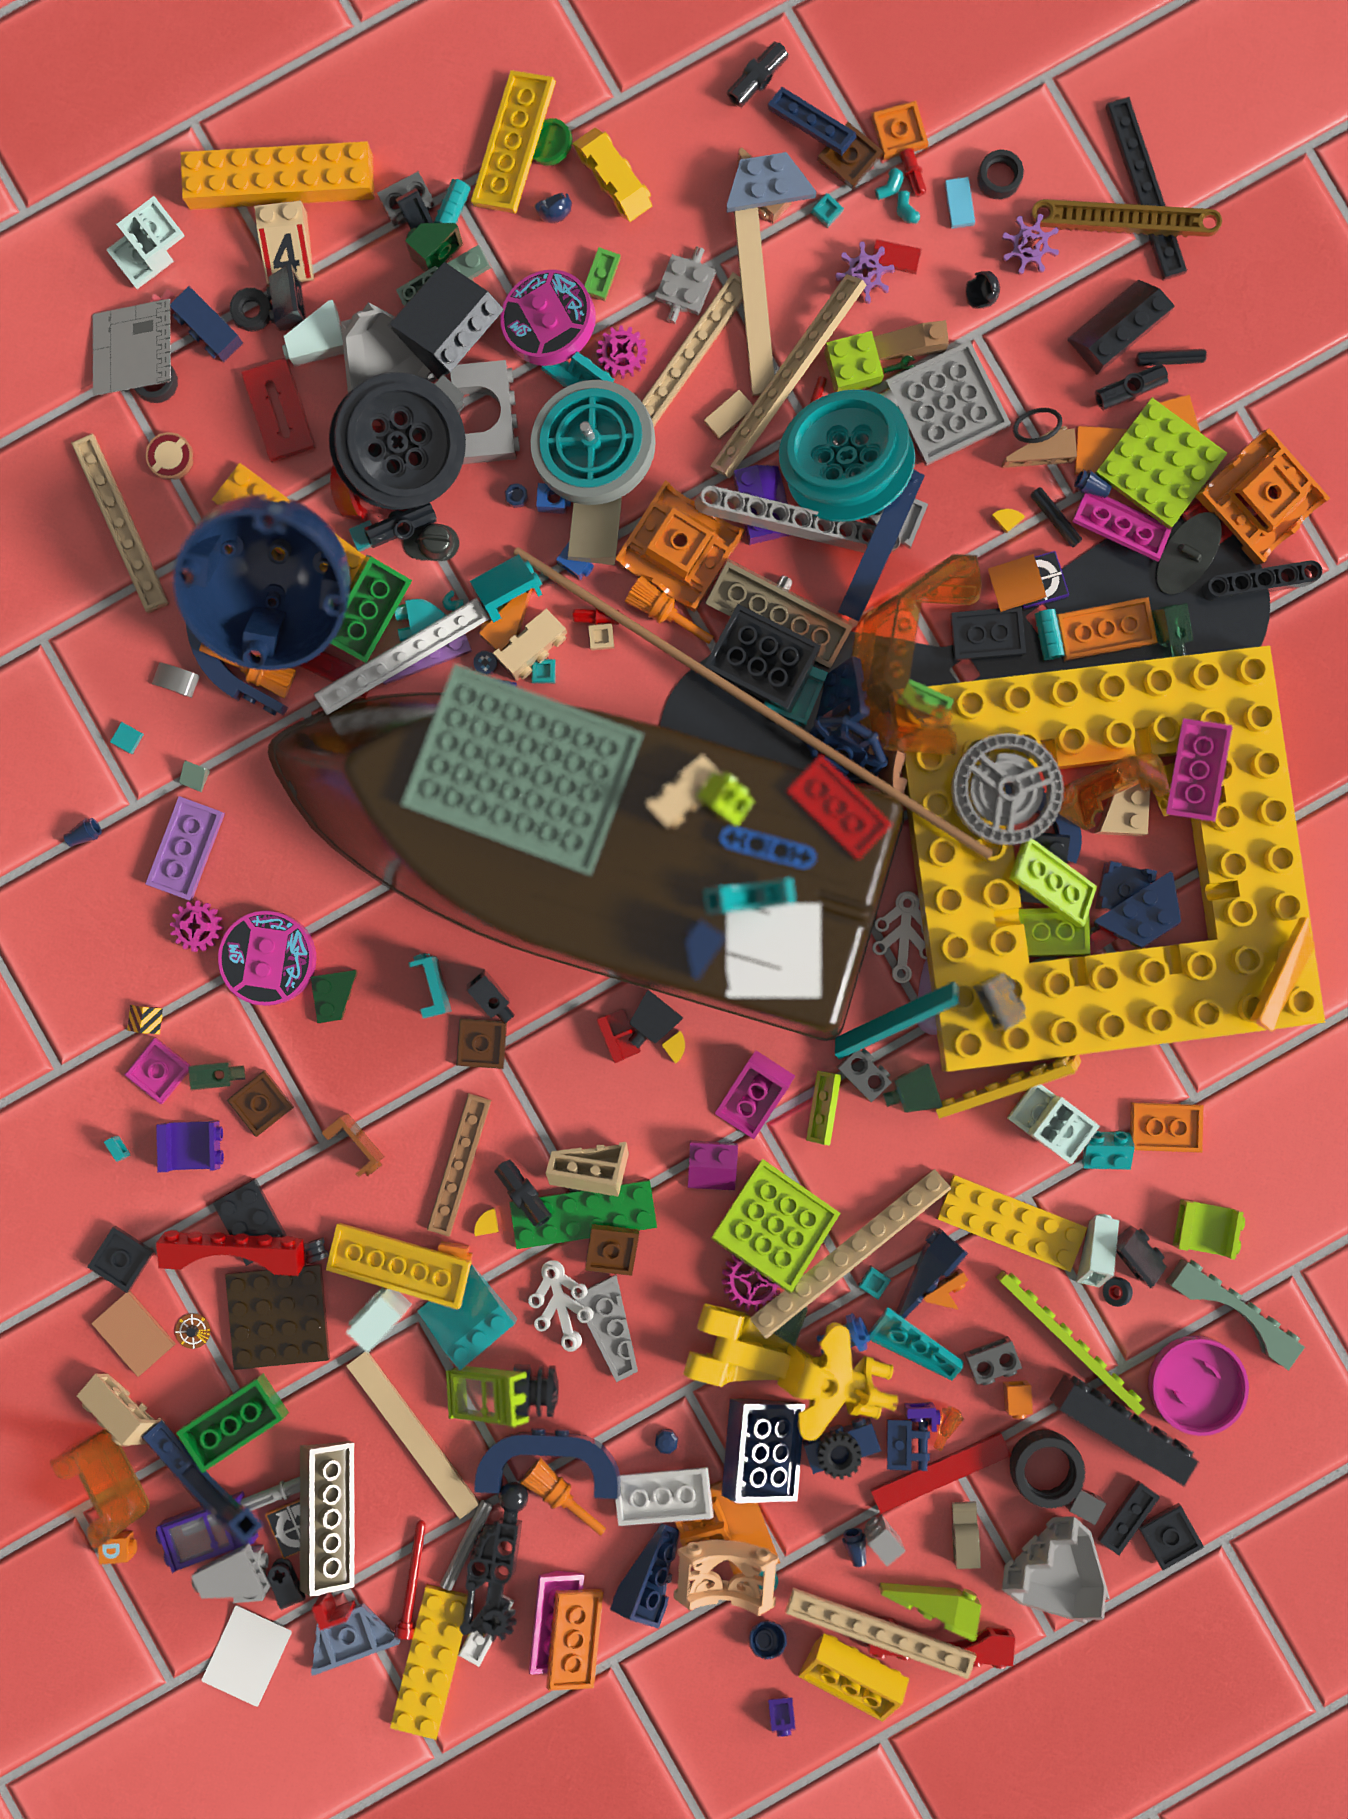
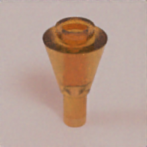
M951 1406L942 1408L939 1435L933 1446L936 1450H943L947 1439L963 1422L964 1418L958 1409Z

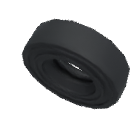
M244 288L233 296L230 302V314L233 321L240 328L246 331H258L269 324L271 320L269 309H272V305L268 297L261 290ZM250 301H254L260 306L258 315L253 318H248L243 314L244 305Z

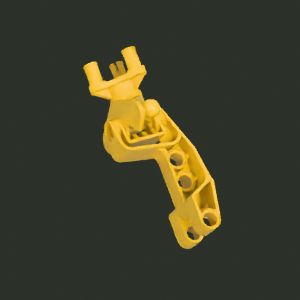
M710 1304L703 1305L697 1329L716 1335L717 1339L712 1354L707 1353L705 1355L689 1352L683 1372L684 1376L717 1386H724L728 1382L778 1380L777 1385L794 1398L809 1399V1407L798 1413V1428L801 1435L807 1440H815L821 1435L844 1402H846L848 1414L854 1416L860 1414L874 1419H879L881 1407L892 1411L896 1409L893 1403L897 1404V1395L878 1391L872 1382V1375L887 1380L891 1379L893 1365L874 1361L872 1357L863 1356L854 1369H852L850 1334L846 1327L841 1324L831 1323L827 1326L826 1335L820 1341L824 1353L821 1357H813L777 1332H774L765 1339L751 1321V1316L745 1312Z

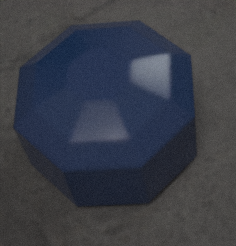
M519 483L509 485L505 491L506 502L513 508L523 507L528 501L527 490Z
M662 1429L656 1434L655 1446L660 1453L670 1454L677 1449L678 1436L673 1430Z

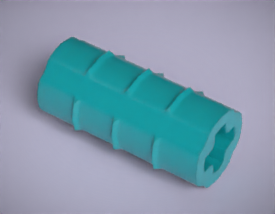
M459 179L451 180L449 187L446 189V194L441 200V206L437 210L434 223L456 224L458 222V218L463 211V206L471 190L470 186Z
M1047 609L1035 613L1043 659L1053 660L1063 657L1065 655L1064 643H1062L1056 610Z

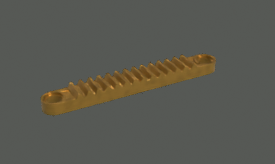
M1039 200L1033 206L1031 219L1036 224L1038 209L1047 208L1049 210V217L1041 220L1040 227L1060 228L1061 230L1069 228L1070 230L1078 229L1079 231L1088 230L1090 232L1097 230L1098 232L1107 231L1108 233L1113 231L1117 233L1126 232L1127 234L1135 232V234L1144 233L1145 235L1152 233L1156 236L1163 234L1164 236L1173 235L1174 237L1179 235L1183 237H1209L1215 235L1222 224V216L1213 209L1083 201ZM1207 217L1213 218L1216 225L1208 229L1204 227L1203 220Z

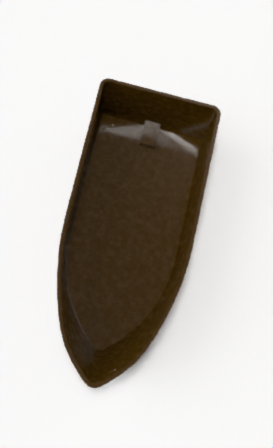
M444 692L399 693L355 699L328 715L324 710L286 728L271 740L268 746V756L274 772L290 800L308 825L331 848L354 866L426 911L469 932L531 955L821 1041H830L838 1037L843 1031L904 824V811L900 802L894 797L851 784L893 824L856 861L785 792L805 770L666 727L599 710L570 706L643 734L590 876L402 806ZM702 754L721 775L724 772L737 780L736 783L748 790L746 795L754 801L738 826L723 819L703 803L694 812L689 809L683 815L685 820L675 829L672 826L666 829L647 809L646 805L649 800L657 797L664 787L671 784L680 773ZM727 827L745 829L808 846L815 852L816 860L810 868L799 869L726 849L721 844L720 835ZM733 831L729 835L725 834L724 836L728 840L729 845H732L735 841L740 842L739 848L744 849V842L748 837L747 834H743V839L737 838ZM754 837L750 839L748 846L752 851L758 852L762 849L763 843L761 839ZM777 844L773 848V854L777 858H784L787 854V849L784 845ZM791 847V855L788 861L793 862V857L801 859V864L803 865L806 861H811V857L807 856V851H804L802 854L794 853L796 848ZM792 878L795 904H821V997H727V990H731L727 974V954L781 970V967L727 952V913L706 915L704 889ZM755 909L756 911H759V912L766 913V914H769V915H770V912H768V911H764V910H761V909ZM701 920L726 938L697 980L692 976L686 946L688 937L685 936V933L693 922L698 924Z

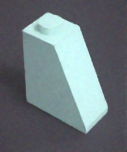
M333 300L327 301L284 336L286 345H282L286 360L290 359L294 366L344 354L341 323Z
M1098 1214L1089 1221L1076 1279L1077 1283L1100 1287L1114 1275L1119 1220L1112 1219L1110 1215Z

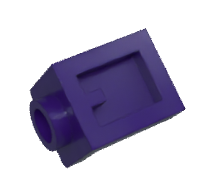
M933 1402L904 1403L905 1415L908 1419H911L913 1422H923L925 1418H929L931 1431L937 1432V1424L941 1423L940 1410H936Z
M792 1698L768 1700L772 1733L777 1732V1737L791 1736V1731L796 1730Z

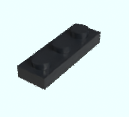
M1138 1480L1098 1537L1099 1542L1117 1555H1120L1160 1496Z

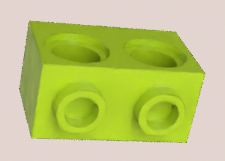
M713 771L696 797L720 817L738 826L754 801L746 795L748 790L736 783L737 780L725 772L721 776Z

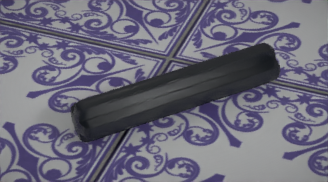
M1205 349L1139 352L1136 357V363L1138 366H1154L1160 363L1162 365L1204 363L1207 359V352Z
M1041 487L1031 493V498L1071 547L1078 545L1082 541L1079 533Z

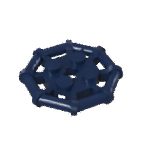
M849 715L831 718L820 716L815 719V724L809 734L817 739L819 734L825 737V740L822 741L823 743L867 770L864 767L865 764L871 765L872 768L867 770L877 777L883 767L888 765V757L884 755L878 740L879 734L876 731L872 732L858 722L849 720ZM830 727H839V728H837L836 731H832ZM850 730H852V731H854L855 733H857L858 735L862 736L863 739H861V738H859L858 736H856L855 734L851 733ZM804 742L813 761H815L821 755L820 752ZM870 746L872 748L874 755L869 754L868 750L870 749ZM824 757L850 784L866 783L871 785L855 774L849 775V770L829 757Z

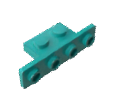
M579 352L572 356L570 363L565 361L541 367L545 373L565 388L588 380H605L610 382L615 380L609 373L597 367L589 358L584 357Z

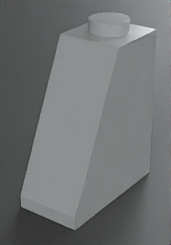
M250 1543L198 1568L191 1576L192 1587L195 1592H199L201 1599L260 1597L270 1587Z

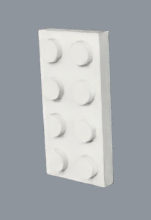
M708 1467L620 1475L621 1491L619 1498L616 1499L618 1526L713 1518Z

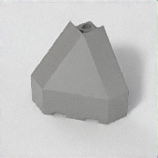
M369 302L363 311L355 313L349 320L341 321L348 392L368 379L385 373H409L420 376L430 382L436 380L437 378L388 326L395 316Z
M1075 1517L1052 1518L1046 1524L1047 1528L1039 1536L1035 1535L1022 1548L1023 1552L1015 1560L1011 1559L1005 1565L1002 1590L1020 1605L1085 1624L1087 1620H1104L1105 1600H1110L1091 1531Z

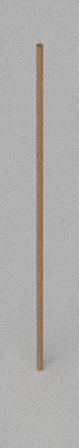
M517 547L515 549L514 556L519 554L524 562L528 560L537 571L881 792L894 797L900 804L987 860L992 855L993 851L521 548Z

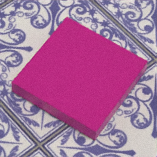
M154 1038L124 1075L159 1104H163L193 1067L159 1039Z

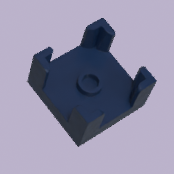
M1113 861L1105 862L1095 909L1110 911L1150 885V883L1155 882L1157 871L1122 866V863Z

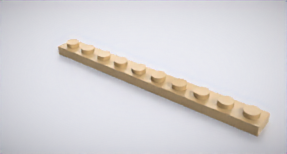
M848 274L845 275L710 467L714 471L728 478L732 476L734 470L737 469L867 286L862 279Z
M934 1169L805 1273L792 1293L789 1294L784 1290L750 1318L751 1321L767 1339L951 1190L949 1184Z

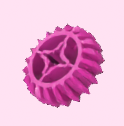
M731 1255L735 1261L734 1263L728 1260L725 1262L726 1266L731 1269L722 1270L723 1275L729 1276V1278L722 1279V1284L729 1285L724 1288V1293L733 1292L729 1296V1301L732 1302L738 1298L736 1307H741L744 1302L746 1311H749L750 1304L754 1305L755 1312L759 1311L758 1304L762 1303L763 1307H765L767 1300L771 1302L774 1299L773 1295L778 1296L781 1294L777 1289L781 1287L758 1271H756L757 1278L760 1280L756 1281L751 1289L748 1276L754 1274L755 1269L751 1267L747 1271H737L739 1266L745 1262L735 1255ZM734 1278L746 1283V1295L738 1291L734 1284ZM771 1286L763 1295L753 1297L759 1287Z

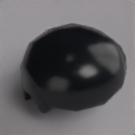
M991 271L975 273L976 277L967 282L966 297L972 308L983 309L992 306L997 301L1000 294V284L998 278Z

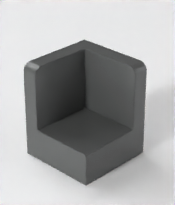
M1081 1490L1073 1503L1070 1502L1065 1506L1070 1512L1096 1525L1106 1503L1100 1496Z

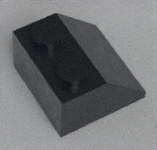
M289 264L269 276L270 286H266L267 297L269 301H272L273 309H269L272 324H276L279 331L291 330L306 319L301 281L292 264Z
M1130 1226L1118 1236L1116 1253L1138 1281L1152 1288L1167 1267L1162 1261L1165 1257L1156 1247L1152 1249L1147 1242L1150 1238L1141 1228L1137 1230Z

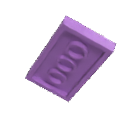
M179 796L146 885L192 901L225 813Z

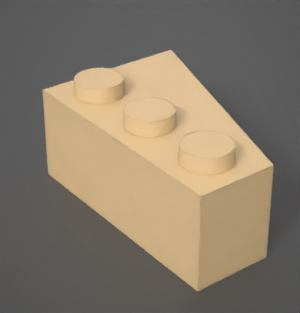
M547 608L525 626L526 629L517 637L515 635L509 639L510 644L504 650L500 651L497 649L493 652L497 661L516 681L520 678L522 680L525 679L532 672L531 667L536 661L541 663L549 656L548 651L554 645L556 647L560 646L567 638L565 636L567 634L566 628Z
M702 754L680 773L671 784L664 787L657 797L649 800L646 803L647 809L666 829L671 826L675 829L685 820L683 815L689 809L694 812L703 804L696 796L713 771L718 774L720 773Z
M1126 762L1120 765L1107 804L1104 806L1102 817L1094 834L1143 836L1148 834L1151 763Z
M620 1142L619 1145L605 1147L604 1145H597V1148L590 1149L574 1148L552 1151L546 1171L549 1185L618 1197L629 1155L627 1142Z
M95 1374L77 1395L82 1401V1407L91 1412L97 1418V1423L111 1433V1438L116 1444L120 1446L147 1444L142 1437L163 1420L160 1417L157 1420L153 1419L145 1412L148 1408L143 1403L138 1406L128 1397L130 1392L109 1374Z

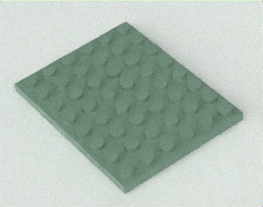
M454 664L402 806L591 876L643 734Z

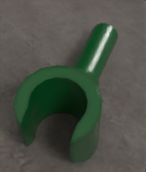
M905 355L901 362L884 367L883 372L885 374L901 369L907 371L915 367V365L908 366V364L916 359L910 355Z

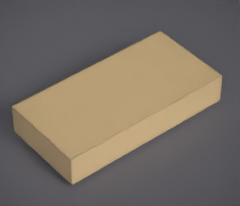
M738 390L704 420V423L720 440L745 418L753 405Z

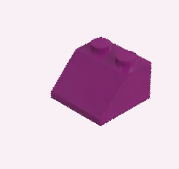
M690 1140L688 1188L735 1190L738 1144L733 1142Z

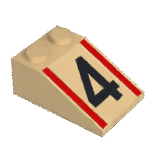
M302 201L255 206L257 232L267 285H269V276L289 264H292L301 282L313 281L308 219Z

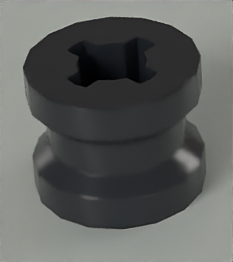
M324 1237L304 1243V1251L307 1255L305 1258L306 1264L329 1256L328 1251L324 1249Z

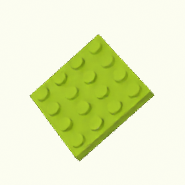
M1151 398L1095 474L1170 530L1227 455V452L1154 398Z
M762 1159L710 1239L790 1294L836 1222L840 1212Z

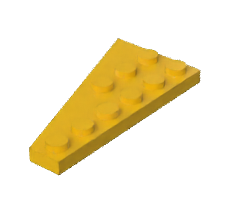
M1080 1056L1060 1057L1055 1059L1053 1063L1036 1065L1029 1072L1024 1073V1070L1013 1073L1007 1080L1000 1083H991L977 1092L975 1089L963 1093V1097L954 1100V1097L942 1100L940 1102L941 1105L936 1109L937 1115L940 1119L1073 1074L1081 1063Z

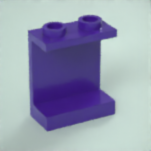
M219 1121L171 1122L156 1125L157 1172L210 1169V1171H215L221 1168V1164L224 1162L223 1150H220V1141L223 1140V1128L220 1126Z

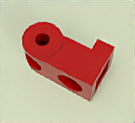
M1095 925L1097 930L1090 933V955L1086 956H1091L1118 939V937L1113 935L1114 933Z

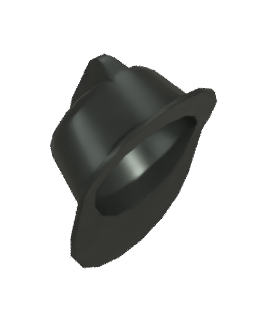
M443 524L427 525L415 530L411 537L403 540L404 549L408 555L414 559L425 561H447L454 557L460 545L456 532L451 527Z

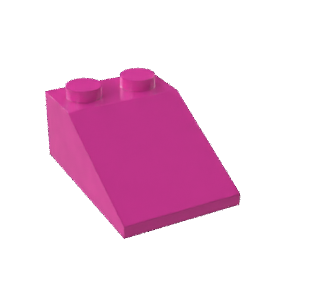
M755 1050L715 1114L752 1139H755L791 1085L795 1075Z

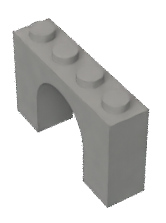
M506 360L456 365L450 372L453 385L464 395H489L497 400L501 406L500 417L491 429L480 433L465 434L466 449L463 464L517 459L516 451H520L519 437H514V428H518L517 415L512 414L511 406L516 405L515 393L510 391L509 385L510 382H513L512 368H508Z

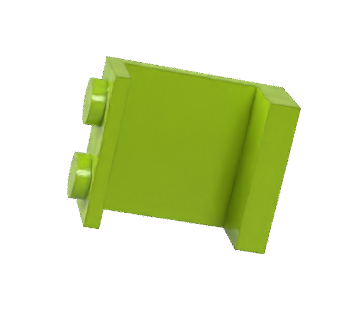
M1181 1199L1172 1246L1186 1251L1190 1249L1222 1255L1235 1260L1236 1254H1239L1241 1249L1239 1236L1240 1231L1245 1226L1244 1213L1236 1209Z

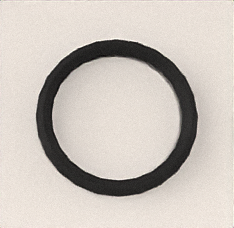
M1036 408L1027 411L1014 423L1013 434L1019 441L1024 443L1043 442L1058 433L1062 426V416L1052 408ZM1047 412L1057 418V426L1045 436L1025 438L1018 433V426L1021 421L1033 414Z

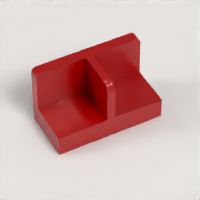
M624 1009L597 1019L614 1063H618L641 1052L640 1048L638 1049L628 1041L634 1032Z

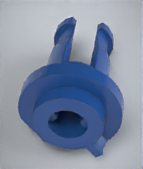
M853 1313L846 1315L847 1324L842 1326L846 1327L849 1331L850 1348L856 1346L860 1352L867 1350V1342H870V1336L861 1317L856 1318ZM826 1334L822 1336L817 1335V1341L820 1342Z

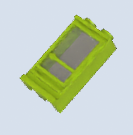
M465 1366L461 1370L457 1367L446 1370L449 1419L456 1418L508 1425V1427L529 1422L528 1416L515 1415V1406L523 1404L526 1396L523 1393L514 1395L513 1381L526 1378V1372Z

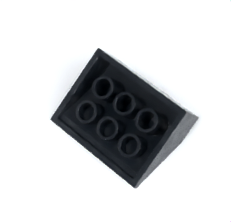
M443 262L388 326L437 379H440L442 375L449 374L504 309L487 290L446 262Z
M737 604L705 667L738 688L791 713L803 691L822 645Z

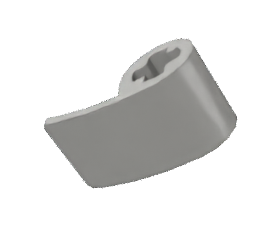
M160 662L152 684L192 698L200 676Z

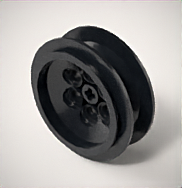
M393 372L368 379L353 388L342 399L331 420L329 449L337 474L352 493L371 505L384 509L401 510L430 503L451 487L463 465L466 437L458 410L450 398L438 386L417 375ZM395 413H400L403 416L404 422L402 425L395 423ZM374 420L379 421L382 425L380 433H376L372 429V422ZM414 429L421 432L422 438L420 442L415 441L412 437ZM397 438L399 440L397 442L399 447L393 448V441L391 439ZM370 444H374L378 448V455L376 457L371 456L368 452ZM410 453H414L418 457L416 466L409 462L408 457ZM389 460L396 464V471L394 473L387 470L386 464Z

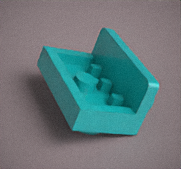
M1096 1131L1084 1147L1083 1168L1131 1170L1135 1149L1131 1134L1122 1131Z

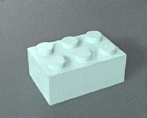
M382 1287L348 1323L351 1328L346 1333L368 1353L404 1315L412 1303L400 1292L391 1289L386 1290Z

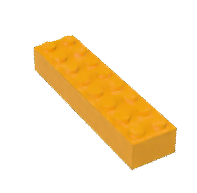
M368 141L180 152L182 195L190 210L247 207L294 201L318 203L374 199L373 160Z

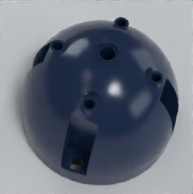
M265 494L238 497L209 512L194 527L184 542L174 569V592L177 605L183 619L193 634L220 657L253 669H287L316 657L335 638L342 624L349 601V564L341 542L331 527L307 506L294 500L289 502L268 501V497ZM275 548L283 549L285 554L278 553ZM251 651H256L261 656H255Z

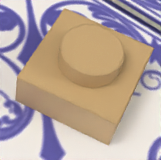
M612 624L589 626L591 651L614 649Z

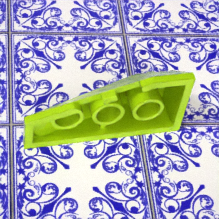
M880 1583L879 1589L882 1596L907 1609H913L914 1606L928 1620L931 1621V1619L937 1618L945 1624L944 1628L975 1641L981 1604L974 1592L968 1589L961 1591L956 1588Z

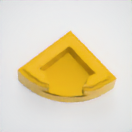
M1002 509L991 516L1006 534L1025 518L1022 513L1013 509Z
M681 1031L662 1044L675 1064L681 1059L685 1050V1040Z
M495 1208L487 1210L480 1216L475 1226V1236L499 1232Z

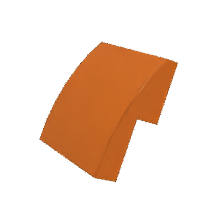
M1034 554L988 568L1000 612L1047 597Z
M717 1497L711 1498L713 1518L675 1521L680 1532L679 1540L682 1547L692 1542L697 1543L708 1540L732 1541Z

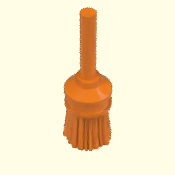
M642 575L637 579L624 601L649 614L648 617L656 620L658 624L665 620L669 622L674 621L707 644H710L714 636L677 613L678 610L674 608L675 599L667 596L665 592L659 591Z
M203 643L199 648L200 652L241 668V672L245 673L246 682L254 683L258 687L261 685L284 699L290 690L296 674V670L291 668L260 670L244 667L220 657Z
M539 1457L525 1473L520 1484L543 1498L542 1501L549 1504L551 1509L559 1506L563 1509L567 1507L601 1536L605 1532L606 1527L573 1500V1496L570 1494L571 1484L564 1481L562 1476L558 1477Z

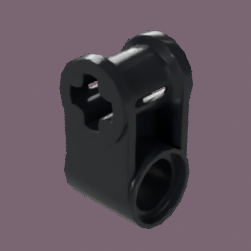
M279 1558L274 1561L268 1573V1581L275 1594L279 1608L283 1610L304 1601L306 1596L305 1593L300 1591V1580L291 1561L287 1558Z

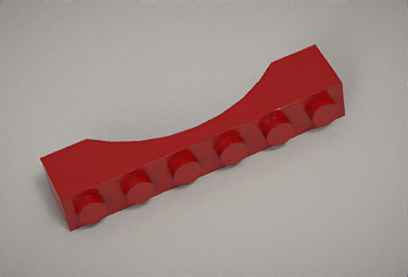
M170 1230L164 1232L156 1242L158 1269L182 1270L194 1261L215 1255H230L251 1260L265 1267L274 1275L298 1276L305 1265L303 1239L294 1238L293 1236L225 1235L221 1232L202 1234L199 1231L183 1233Z
M876 1617L899 1625L893 1618ZM987 1627L976 1635L975 1641L967 1638L946 1642L974 1652L976 1654L974 1667H980L982 1664L992 1665V1667L997 1669H1005L1006 1666L1013 1667L1016 1638L1011 1629ZM867 1643L868 1652L874 1657L886 1658L887 1656H896L900 1660H910V1658Z

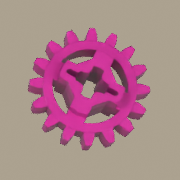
M620 325L619 331H615L612 327L610 328L611 334L603 333L604 341H598V347L601 348L597 350V356L601 357L599 365H605L604 371L606 372L611 370L612 377L614 378L617 373L621 374L622 379L625 378V373H629L633 377V370L636 369L640 372V363L646 364V358L644 357V355H647V348H644L646 345L645 339L639 340V331L632 334V327H629L627 331L623 330L622 325ZM635 346L638 350L637 357L632 353ZM608 347L612 352L609 359L606 354ZM620 350L621 352H623V351L626 350V354H624V353L618 354V351Z
M188 901L186 902L187 908L179 906L178 909L181 913L173 914L172 916L176 919V922L170 923V926L175 927V931L171 932V935L178 936L175 943H184L183 949L188 950L191 946L192 952H197L199 947L202 951H206V944L215 946L213 939H220L221 936L217 934V931L224 928L218 926V922L223 920L222 917L215 916L218 910H209L211 906L209 903H205L202 907L201 901H196L195 906L192 902ZM190 913V917L187 920L183 921L184 918ZM205 914H207L211 923L205 919ZM193 924H200V929H194ZM182 929H184L188 933V938L184 935ZM210 931L209 935L203 940V936Z

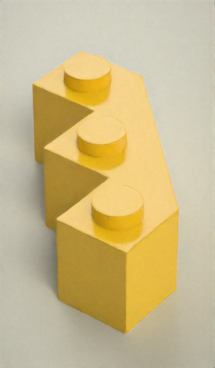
M594 127L572 143L582 164L592 170L599 186L611 196L623 218L631 222L652 207L649 200L651 194L648 188L640 183L631 171L632 169L628 161L620 156L605 131L602 132Z

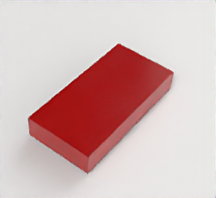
M876 239L873 255L878 252L881 246L885 249V253L879 258L880 265L885 267L894 265V270L916 274L921 248Z

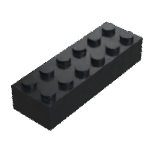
M1063 1375L1050 1397V1400L1060 1411L1185 1487L1199 1463L1193 1457L1194 1451L1189 1449L1180 1440L1168 1436L1155 1425L1153 1427L1136 1413L1132 1416V1413L1126 1410V1407L1115 1400L1112 1402L1099 1390L1093 1388L1090 1391L1091 1388L1078 1377L1073 1375L1072 1378Z

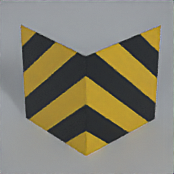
M130 1005L127 1031L160 1034L163 1009Z

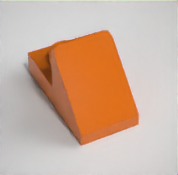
M958 1269L938 1282L937 1287L932 1292H924L922 1294L923 1299L927 1303L959 1309L949 1293L951 1291L956 1293L963 1289L968 1278L961 1269Z

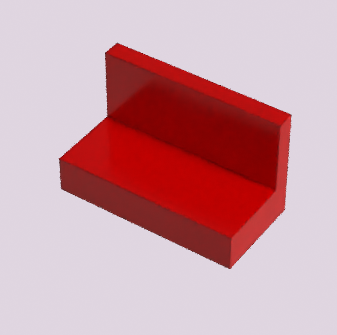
M332 1592L320 1594L312 1607L320 1631L348 1621L356 1605L355 1600L336 1606Z

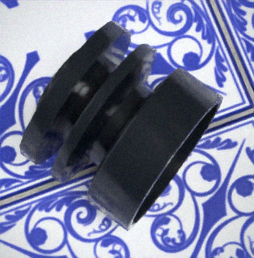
M515 1364L513 1371L526 1372V1378L513 1381L514 1395L523 1393L526 1396L523 1404L515 1406V1415L529 1416L531 1406H536L537 1416L542 1417L543 1406H547V1417H554L559 1395V1379L556 1374V1366L549 1365L548 1376H544V1365H540L537 1376H532L531 1365Z

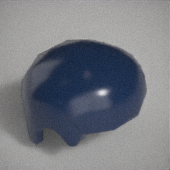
M558 193L536 203L534 206L539 217L547 223L563 221L570 214L572 207L568 194L566 193L565 197L563 193Z
M763 1621L753 1626L749 1634V1647L755 1656L763 1660H770L779 1657L783 1653L787 1641L786 1634L780 1625L772 1621Z

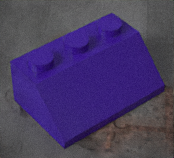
M754 465L734 470L733 480L736 492L788 504L779 466ZM750 507V511L754 515H758L757 511ZM772 513L773 517L780 521L779 516L776 513ZM744 524L749 545L790 536L789 534Z

